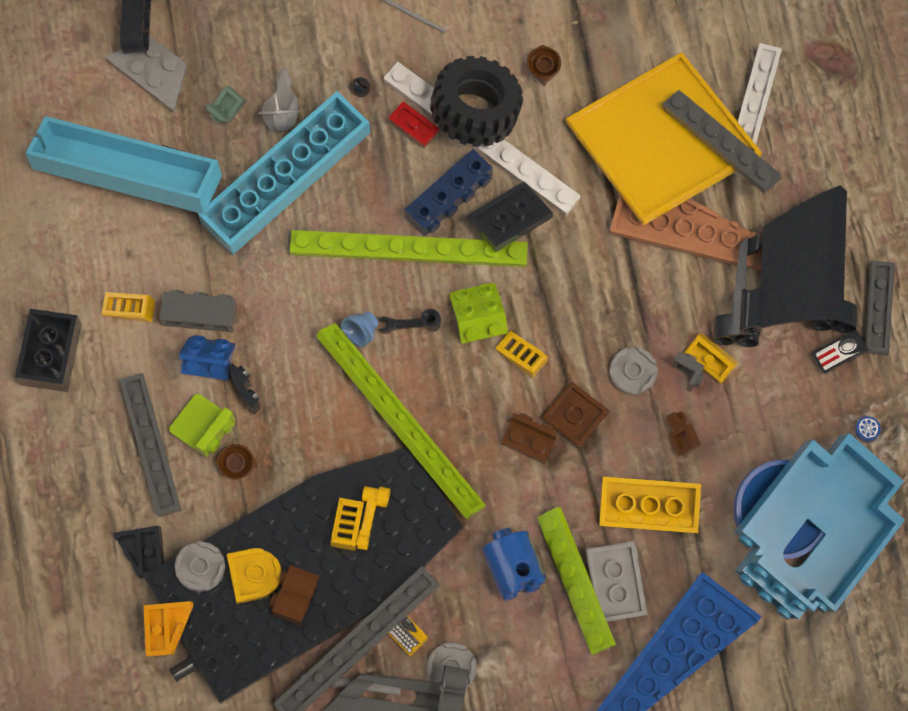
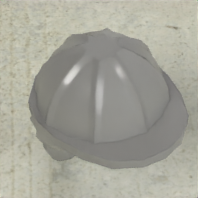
M285 68L277 75L276 93L263 103L261 112H259L265 124L274 131L289 130L296 122L298 112H300V109H298V98L290 90L292 79L288 74V69Z

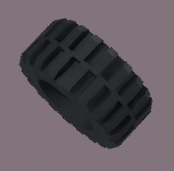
M467 56L464 60L459 58L454 60L453 63L450 62L444 66V69L437 76L430 103L432 118L436 124L439 123L438 128L443 133L446 132L447 136L453 141L457 139L460 141V144L466 145L468 143L472 144V147H480L481 144L490 146L493 145L494 141L499 143L509 136L516 125L523 104V91L520 84H518V79L514 74H510V70L506 66L502 67L498 61H489L487 57L482 56L480 58ZM459 95H480L490 101L494 108H473L463 102Z

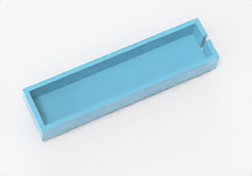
M47 116L44 117L36 132L38 137L34 136L26 151V156L33 170L205 214L222 178L218 160Z

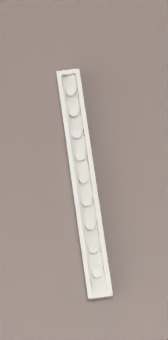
M397 62L383 78L384 83L432 117L430 103L434 88ZM506 140L499 143L494 141L493 145L490 146L481 144L480 147H473L520 183L525 181L540 198L565 216L569 214L581 199V195Z

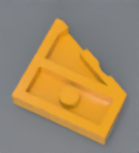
M193 602L144 605L146 656L174 654L192 611Z

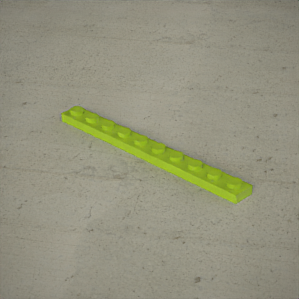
M292 230L290 255L526 267L528 242L514 241L498 252H495L485 240Z
M335 323L321 329L316 337L462 515L468 519L482 511L486 506L485 503L339 326Z

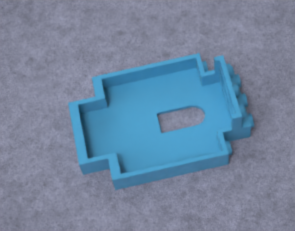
M850 433L840 435L828 451L815 440L804 441L734 531L739 536L738 540L747 548L752 547L751 551L735 570L740 575L739 580L747 587L755 588L759 592V598L777 607L776 612L786 620L800 619L804 612L815 611L816 608L823 613L836 612L905 521L903 517L887 504L904 480ZM808 520L824 536L800 566L791 567L784 560V549L805 521Z

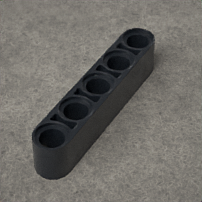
M122 0L120 45L124 54L149 50L151 0Z

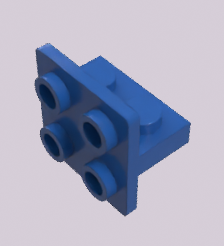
M200 335L189 337L179 353V358L182 359L181 374L229 380V365L232 363V354L236 344L230 343L226 339L210 340Z

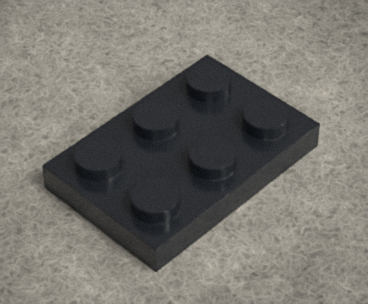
M524 181L469 214L467 221L495 252H498L553 218V212Z

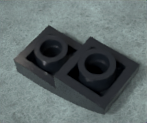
M231 363L229 369L235 388L244 404L255 415L261 409L258 402L260 398L252 389L247 391L251 386L250 374L242 366L237 368Z

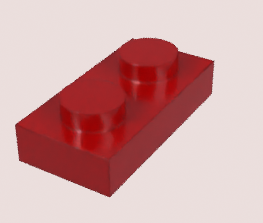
M404 101L388 118L391 124L423 148H426L439 133V128Z

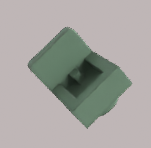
M226 86L213 104L208 103L205 108L210 111L209 115L219 123L221 121L231 122L247 100L231 86Z

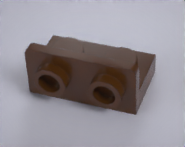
M513 413L501 445L545 464L557 440L558 433L555 432V428L546 423L541 425L532 421L533 418L524 413L519 415Z

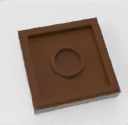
M571 382L544 414L542 421L554 427L556 432L580 449L606 418L610 410Z

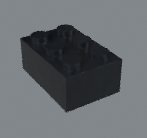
M29 309L15 378L20 385L68 392L82 326L77 315Z

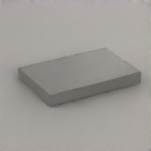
M635 541L585 549L590 580L606 621L648 615Z

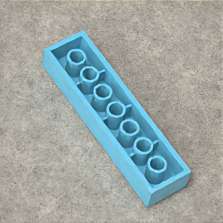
M336 91L211 201L205 214L198 213L201 224L234 255L370 134L369 121Z

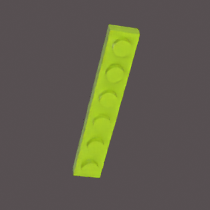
M561 507L554 508L537 517L591 655H595L615 646L616 643Z

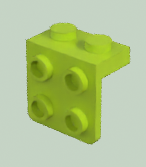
M495 283L482 284L450 293V300L457 319L462 344L508 333L505 310Z
M195 394L172 423L169 430L175 437L207 458L210 453H214L217 450L223 436L232 430L236 419L233 412L226 407L222 410L201 394Z

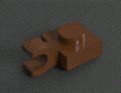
M683 411L677 414L673 412L667 416V420L674 431L669 434V437L678 457L684 456L701 446L692 423L686 424L687 420Z

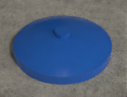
M775 460L763 463L752 469L742 479L736 491L733 506L737 527L790 460ZM806 520L785 547L783 552L784 559L800 557L810 552L824 534L810 521Z

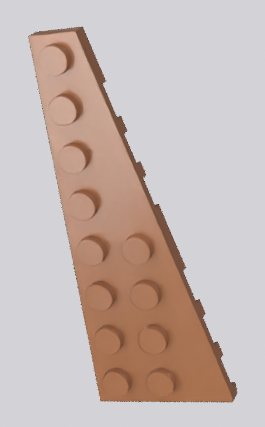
M619 194L609 234L737 266L740 243L747 238L754 237L758 233L754 231L752 233L739 226V223L731 222L719 216V213L691 199L686 200L643 226ZM762 248L754 254L747 256L746 268L761 272Z

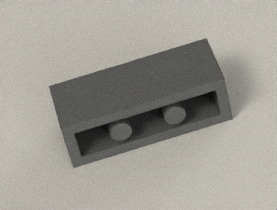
M171 290L170 292H163L159 319L162 326L234 333L237 304L235 298L226 294H219L216 297L208 296L204 292L185 294L181 290Z

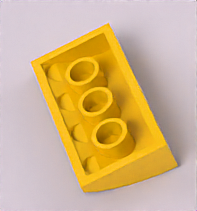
M602 477L599 526L698 533L701 484Z

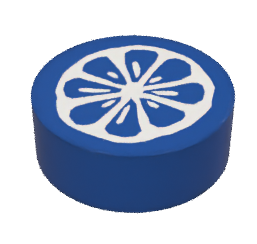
M870 416L861 418L855 426L856 436L864 442L875 440L881 431L879 422Z

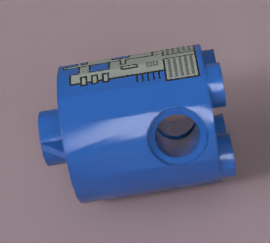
M505 528L493 533L494 541L485 545L482 548V552L499 595L503 597V600H511L518 596L517 593L526 590V593H531L540 589V585L546 582V576L528 531L512 533L511 528Z

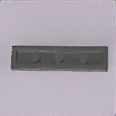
M870 261L864 339L869 349L867 354L885 356L889 354L895 263Z

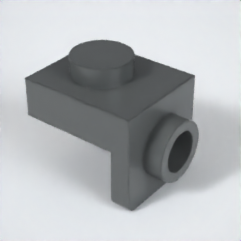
M678 352L672 367L692 377L686 389L691 392L694 386H700L705 377L702 373L704 365L697 362V359L691 354Z

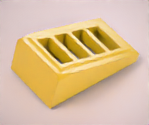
M105 292L101 315L140 322H152L155 299L149 295ZM114 299H116V308L115 311H112ZM126 301L125 309L122 311L123 302ZM133 302H136L134 312H132Z
M512 331L495 348L496 351L532 379L548 361L546 354ZM511 340L515 341L508 351L504 349ZM520 345L522 349L516 356L513 355L512 353ZM526 351L530 354L522 361L520 358ZM535 357L536 361L531 366L528 365L529 361Z
M339 498L331 547L355 551L364 502ZM343 506H349L358 509L357 512H351L343 510ZM341 515L356 517L355 521L341 519ZM340 524L354 526V529L339 528ZM338 533L352 535V539L338 537Z

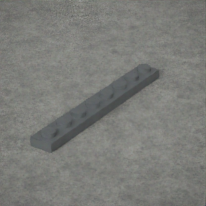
M422 566L285 692L274 705L279 711H305L440 585Z

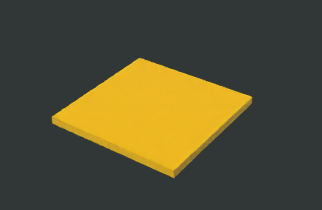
M682 52L566 118V124L643 226L736 172L727 162L662 109V104L676 91L680 90L758 156L761 157L762 155L760 149Z

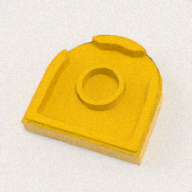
M253 548L227 554L237 604L268 597L278 588L281 566L278 559L271 553L260 548Z

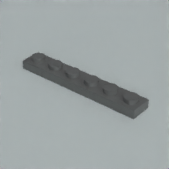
M680 90L676 91L662 104L664 111L762 193L765 194L781 180V174Z
M140 373L120 379L157 516L161 517L181 511L182 508L144 374Z

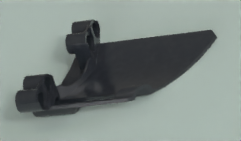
M841 185L822 192L790 209L763 226L760 233L740 243L732 313L715 317L714 343L718 345L738 343V345L743 347H756L759 345L762 328L803 321H811V328L817 331H828L835 328L836 331L841 333H851L857 329V305L844 300L847 191ZM762 248L760 286L753 290H746L747 256L754 254Z

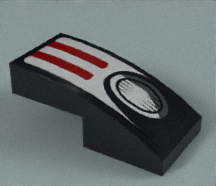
M855 330L825 345L812 354L823 373L828 374L846 362L850 363L869 352V349L858 330Z

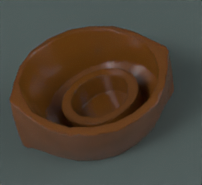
M541 45L529 53L527 67L531 75L545 86L559 72L562 61L557 51Z
M232 444L225 447L216 460V465L222 475L233 480L247 477L257 467L251 451L246 446L240 444Z

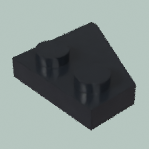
M159 525L113 533V537L122 547L123 553L133 565V569L139 578L144 579L143 575L164 564L162 528Z

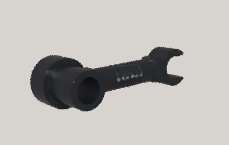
M435 309L425 310L421 318L396 320L385 316L379 318L381 323H389L387 328L379 329L382 334H388L396 329L425 327L429 331L434 332L441 325L440 314Z

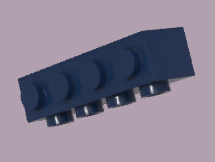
M472 149L404 209L405 218L423 236H426L429 232L434 233L440 227L442 220L446 217H452L457 212L459 205L463 202H469L474 197L477 189L480 187L484 188L491 182L493 167Z

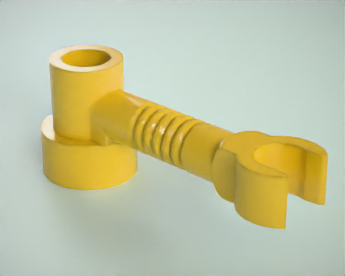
M381 486L379 489L364 487L362 501H366L367 504L356 545H358V549L367 550L375 509L377 506L387 507L390 488Z

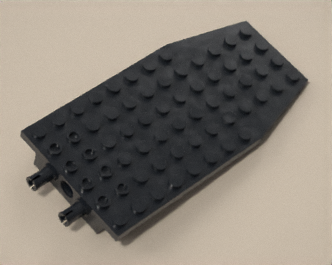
M408 448L314 475L202 541L217 547L224 557V576L219 584L211 590L195 592L184 587L176 576V557L143 575L158 604L193 602L192 611L180 637L181 643L189 654L187 655L188 658L172 668L170 667L169 671L176 683L194 671L199 672L219 704H222L371 614L422 566L425 568L463 530V526L429 473ZM381 486L390 488L387 507L377 506L375 509L367 550L358 549V545H356L355 551L331 547L339 498L364 502L359 526L360 532L367 504L366 501H362L364 487L379 489ZM343 506V510L357 512L358 509L354 507ZM341 515V519L351 521L356 519V517ZM340 524L339 528L353 530L354 526ZM338 533V537L352 539V535ZM260 548L278 559L281 566V575L284 570L288 571L291 565L319 575L318 584L301 626L272 615L273 608L269 607L274 593L279 594L282 588L280 584L268 597L237 604L227 554Z

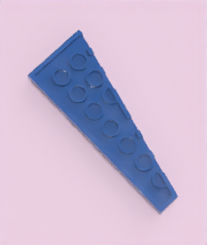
M702 572L597 711H647L755 625L762 616Z

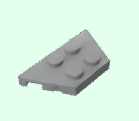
M153 37L149 38L148 51L124 54L122 50H119L106 57L108 63L174 113L176 111V103L179 94H181L182 82L188 69L187 64Z

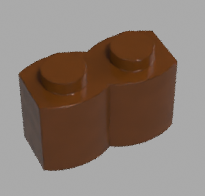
M292 565L288 571L284 570L279 580L282 588L279 594L274 593L269 607L273 608L272 615L301 626L318 584L319 575Z

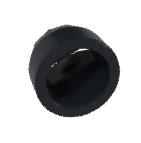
M364 77L354 79L352 82L353 94L357 97L367 96L370 92L369 81ZM358 83H361L366 88L363 89Z

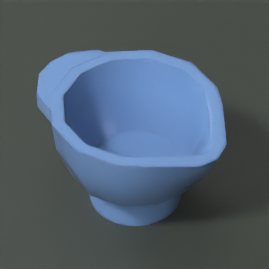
M370 312L358 313L344 318L340 327L354 345L365 347L369 342L373 341L374 329L378 326V321Z

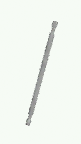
M382 0L419 21L440 30L444 34L447 31L445 28L437 26V24L391 0Z

